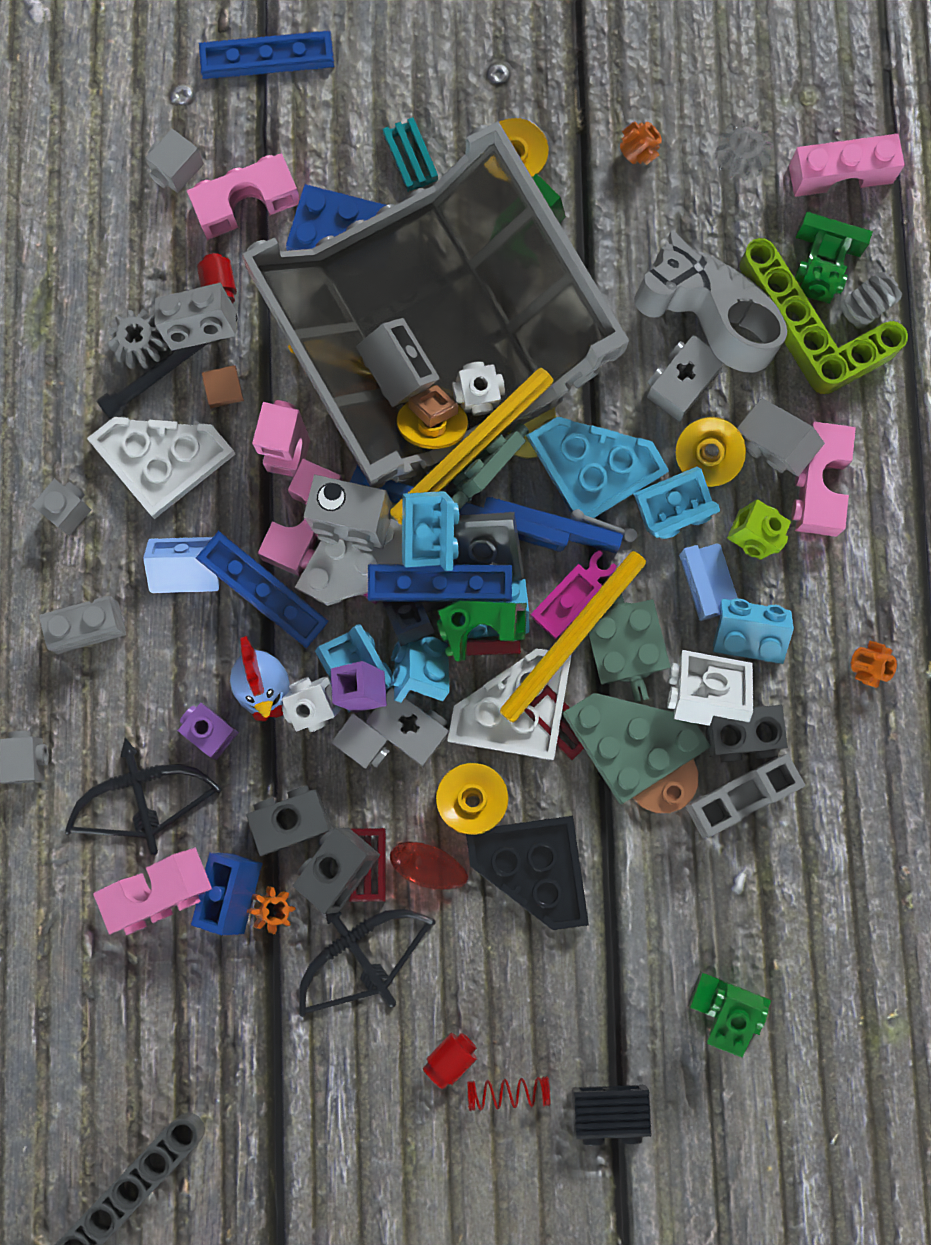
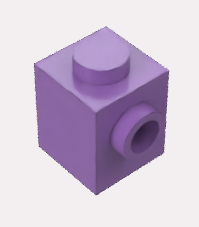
M363 661L331 668L332 704L355 713L387 706L385 672Z
M201 702L197 707L192 705L180 719L182 725L177 730L210 758L215 760L220 757L239 733V731Z

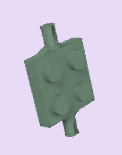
M517 423L507 436L503 437L500 434L475 458L476 461L468 468L465 467L451 481L454 485L447 494L454 503H457L459 510L466 502L471 501L473 495L482 491L526 442L524 437L529 433V430L524 424Z
M621 593L588 634L601 685L618 681L630 682L634 702H641L638 688H640L643 701L649 699L644 679L652 673L670 669L671 666L654 600L624 603Z

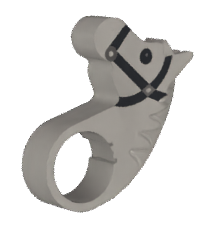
M671 231L668 237L669 243H665L661 247L653 266L655 268L645 274L634 297L637 309L649 317H659L666 310L694 312L699 319L711 350L720 361L742 372H758L767 368L787 336V326L779 308L769 295L748 277L712 256L693 250L676 232ZM730 323H738L739 326L751 330L763 343H755L743 338L732 328Z

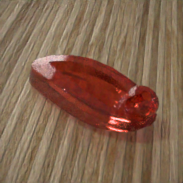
M402 842L393 847L390 852V861L393 868L406 880L418 886L449 890L463 887L468 881V874L463 866L450 854L436 846L420 842Z

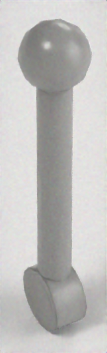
M576 509L571 513L572 520L622 533L623 540L627 542H633L637 538V532L632 528L622 529L584 515L580 509Z

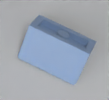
M213 537L149 539L143 557L149 591L151 593L218 591L220 587L219 577L195 559Z
M714 544L700 549L698 545L683 549L679 557L699 621L720 616L722 599H738L721 545Z

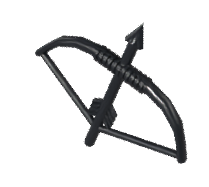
M125 737L121 757L126 758L129 773H125L123 776L111 777L109 780L90 788L76 802L69 817L65 834L84 833L146 838L149 853L155 856L158 853L155 835L214 793H220L222 789L199 769L182 764L155 765L154 767L143 768L141 771L138 770L134 754H137L138 751ZM183 774L199 778L211 787L210 790L159 824L157 812L147 808L142 783L150 782L152 779H160L164 775ZM133 786L139 810L133 816L136 831L74 827L79 812L93 798L108 791L114 792L116 789L120 790L121 788Z
M408 909L386 910L367 920L364 919V922L359 923L360 925L357 924L355 928L353 927L352 930H348L340 919L342 912L326 914L327 923L330 924L332 922L341 936L340 939L337 938L328 947H324V950L309 964L300 983V1016L305 1017L307 1013L380 994L390 1008H394L396 1000L388 990V986L430 926L436 924V920ZM413 918L425 922L389 976L381 964H371L357 944V940H361V937L364 938L366 934L368 935L369 932H372L374 927L392 919ZM349 948L364 969L360 979L368 990L306 1007L307 989L315 973L328 960H333L334 956L337 957L338 954Z

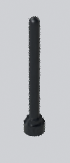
M208 343L175 350L118 394L115 391L110 395L106 393L97 399L96 402L110 420L113 417L124 416L123 411L128 408L126 405Z

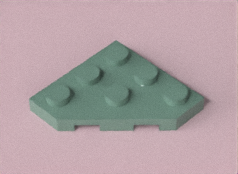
M593 693L562 713L620 805L711 747L696 723L674 719V712Z

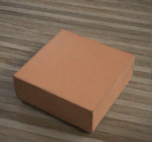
M235 365L202 372L210 408L244 401Z
M438 385L409 398L408 408L429 428L458 414V404Z

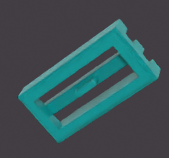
M414 117L407 119L405 124L401 122L396 123L392 129H389V126L382 129L383 136L407 192L439 180L438 173ZM411 132V135L414 139V142L417 146V149L429 174L428 176L424 177V174L421 170V167L418 163V160L406 135V133ZM399 136L417 180H411L394 137Z

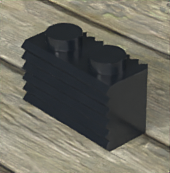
M641 1084L572 1087L575 1138L583 1139L584 1145L598 1146L605 1144V1138H620V1143L639 1144L643 1142L642 1137H651L650 1093L647 1086Z

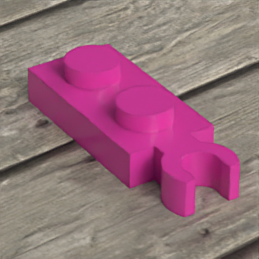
M597 551L592 555L587 570L578 564L530 614V617L553 639L556 640L569 627L599 591L602 585L598 580L609 578L614 573L617 566L614 563L606 570H601L597 567V561L603 555L601 551Z

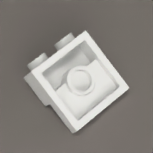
M682 650L678 664H671L668 684L675 685V687L670 688L667 708L674 709V719L710 726L713 716L750 722L753 714L752 663Z

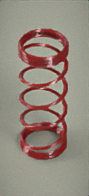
M543 1076L542 1080L540 1077L536 1078L532 1103L526 1083L523 1078H520L515 1104L508 1081L504 1078L501 1084L498 1105L492 1084L487 1080L484 1086L481 1107L475 1081H468L469 1111H475V1100L480 1111L483 1110L488 1084L495 1108L499 1110L504 1083H506L512 1107L515 1109L518 1105L521 1081L524 1085L529 1106L532 1108L535 1103L538 1079L541 1084L543 1106L548 1107L550 1106L548 1076Z

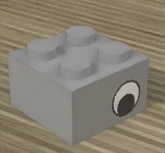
M314 475L303 517L311 527V530L318 534L317 538L319 540L337 544L339 539L353 542L352 546L354 548L373 551L374 547L384 549L392 517L390 510L393 506L386 490Z

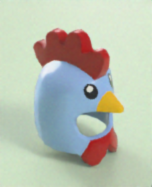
M241 637L242 655L236 660L230 675L232 693L240 705L249 711L257 721L264 722L269 717H281L283 715V702L281 699L290 690L288 673L277 658L267 652L254 650L248 637ZM280 694L278 702L272 706L273 701Z

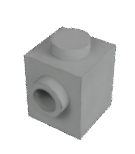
M171 129L161 141L155 142L145 158L151 169L149 173L151 178L161 187L166 188L168 185L177 193L204 164L198 148L174 129Z
M55 478L31 505L69 536L92 510L82 501V498L85 496L82 491L69 481L63 486Z
M354 714L351 715L331 741L333 745L366 770H369L372 765L378 768L390 752L386 748L389 744L388 739Z
M31 731L8 732V738L0 739V783L10 785L45 781L44 766L48 765L49 753L47 745L43 744L42 738L31 736Z

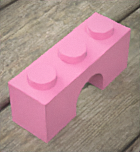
M890 134L797 147L789 164L794 197L827 193L833 184L849 178H858L860 188L893 184L905 164L899 134Z
M282 153L275 156H264L255 164L245 168L231 169L222 177L214 180L200 181L193 188L186 190L207 240L238 228L234 217V209L237 203L244 198L254 197L261 200L265 204L269 215L298 205L300 200L296 185Z
M275 400L274 404L263 402L252 444L258 454L264 455L263 465L267 472L294 477L302 459L306 460L310 444V438L298 409H295V405L281 400Z
M813 422L811 426L814 427L825 444L799 476H795V486L800 487L799 499H795L793 502L791 519L796 520L795 531L837 537L846 528L849 495L830 491L823 482L822 474L823 470L829 468L844 470L852 462L856 427Z
M302 459L288 488V492L291 498L307 505L314 475L343 481L342 477L335 472ZM305 519L294 527H285L272 521L260 546L258 555L263 561L300 577L303 569L306 568L315 552L313 548L318 540V534L311 530Z
M192 848L173 854L146 867L151 880V890L146 883L143 873L117 881L93 893L108 933L112 934L124 929L125 934L129 935L147 927L146 919L151 918L152 923L172 916L173 911L171 908L174 906H178L179 911L200 903L198 895L211 890L212 887L197 849Z

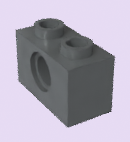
M307 785L287 792L289 799L275 803L274 798H270L253 805L255 811L247 813L246 816L260 856H265L318 837L332 829L319 790L309 791ZM286 809H293L298 817L297 824L290 830L284 829L280 824V815Z
M342 827L330 829L323 835L319 841L320 849L313 858H309L302 864L297 873L299 877L293 884V887L323 914L338 913L380 856L375 849L350 828ZM333 859L338 863V873L335 877L330 872V864Z

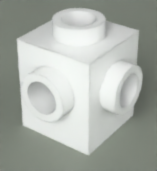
M484 362L466 364L463 366V370L458 372L456 382L452 383L454 401L457 404H461V408L465 413L472 412L473 416L493 412V408H497L501 400V395H505L503 377L501 374H496L494 364L484 366ZM484 382L485 390L479 391L474 387L475 383Z
M329 675L313 682L310 681L309 677L291 684L289 686L290 691L281 699L283 702V715L288 723L293 724L296 732L308 728L309 732L319 730L328 725V719L335 717L342 709V707L332 704V686Z

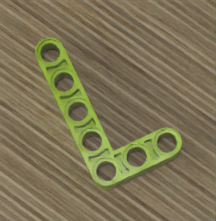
M757 238L748 244L740 261V271L769 295L779 308L787 326V336L784 343L807 381L816 392L829 394L891 361L905 346L908 340L906 328L896 321H888L838 348L773 243L765 238ZM751 256H759L765 263L758 264L751 259ZM768 284L779 285L782 292L772 291ZM786 312L796 313L800 321L790 320ZM881 337L889 338L893 342L894 347L886 346L882 342ZM810 340L814 342L818 350L808 349L804 341ZM851 353L860 354L864 358L865 363L856 362ZM822 369L831 370L835 375V379L826 378L822 373Z

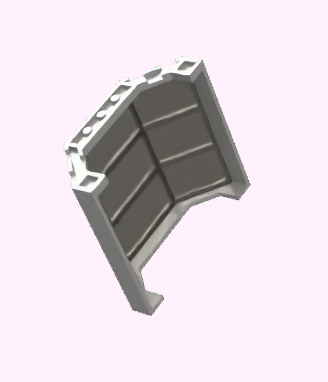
M499 121L489 126L484 124L475 128L466 139L465 154L435 185L425 190L420 188L413 191L406 200L397 205L388 204L377 212L376 216L366 221L358 220L347 227L345 232L335 237L331 235L321 239L316 244V247L312 249L280 251L278 242L273 237L268 241L259 240L249 246L247 252L242 254L246 269L370 487L380 488L391 479H394L395 483L413 479L417 476L416 470L424 469L426 474H428L491 414L473 416L472 412L466 413L468 428L465 436L456 444L446 448H422L404 439L397 428V415L406 403L395 407L391 406L388 399L382 394L379 384L370 369L364 364L363 358L356 348L362 340L381 324L404 318L440 378L429 388L438 385L453 400L452 383L456 382L458 372L463 370V366L469 363L484 362V366L494 364L496 374L502 375L505 395H501L498 406L538 368L546 370L553 378V384L501 433L502 436L512 431L517 423L525 424L556 407L564 400L562 396L571 389L570 386L574 384L576 389L583 386L598 374V367L620 357L625 352L629 343L628 337ZM484 382L474 384V387L479 391L486 389Z

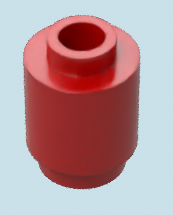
M219 253L205 255L202 261L197 264L201 287L221 283L233 304L237 290L230 259L223 257Z
M451 1032L426 1058L428 1063L423 1067V1071L439 1088L444 1090L448 1084L454 1085L477 1060L476 1055L473 1053L477 1047L464 1033L461 1032L456 1036Z

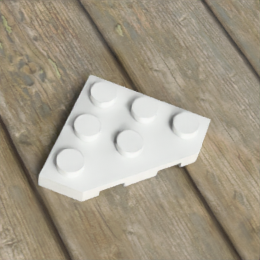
M113 417L87 438L154 519L235 455L234 450L213 425L210 424L187 425L178 424L173 421H138L124 417Z
M391 519L384 549L374 547L373 551H364L354 548L352 546L353 542L339 539L338 543L334 544L321 540L295 588L327 606L339 603L343 599L368 593V564H402V525Z
M538 648L484 684L483 687L454 705L448 742L553 761L571 655L546 684L557 694L556 703L546 695L535 707L531 705L527 707V709L534 713L535 721L523 712L515 722H510L500 713V709L549 651ZM539 717L551 728V735L538 723Z

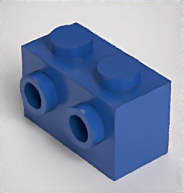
M209 853L205 872L212 889L198 895L201 902L195 906L191 926L221 936L245 934L250 914L247 913V910L252 906V895L256 891L262 862L232 853Z

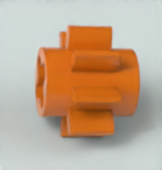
M633 121L622 131L624 137L621 138L620 149L625 158L632 164L644 162L648 165L660 155L657 150L660 148L659 144L662 143V138L651 123L646 122L643 124L641 122L637 124Z
M869 641L868 648L859 647L856 649L851 659V669L857 673L855 679L876 688L879 687L880 680L885 682L891 680L897 668V660L891 655L893 650L885 647V644Z
M269 886L266 888V895L253 894L252 897L256 902L254 908L248 909L247 913L256 916L257 920L254 923V927L261 929L267 923L268 932L276 934L277 925L290 926L291 924L287 918L289 912L295 911L296 907L289 906L285 901L289 893L282 891L275 897L274 887ZM268 903L275 904L273 907L276 912L274 917L268 916L269 910L266 908Z

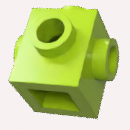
M757 499L738 511L727 539L743 548L744 552L749 556L762 560L773 553H779L785 547L788 541L786 533L791 521L782 516L777 509L767 506Z

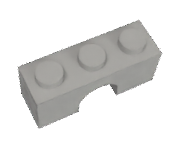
M787 753L694 800L685 807L701 837L707 838L741 821V818L768 804L775 803L806 785Z

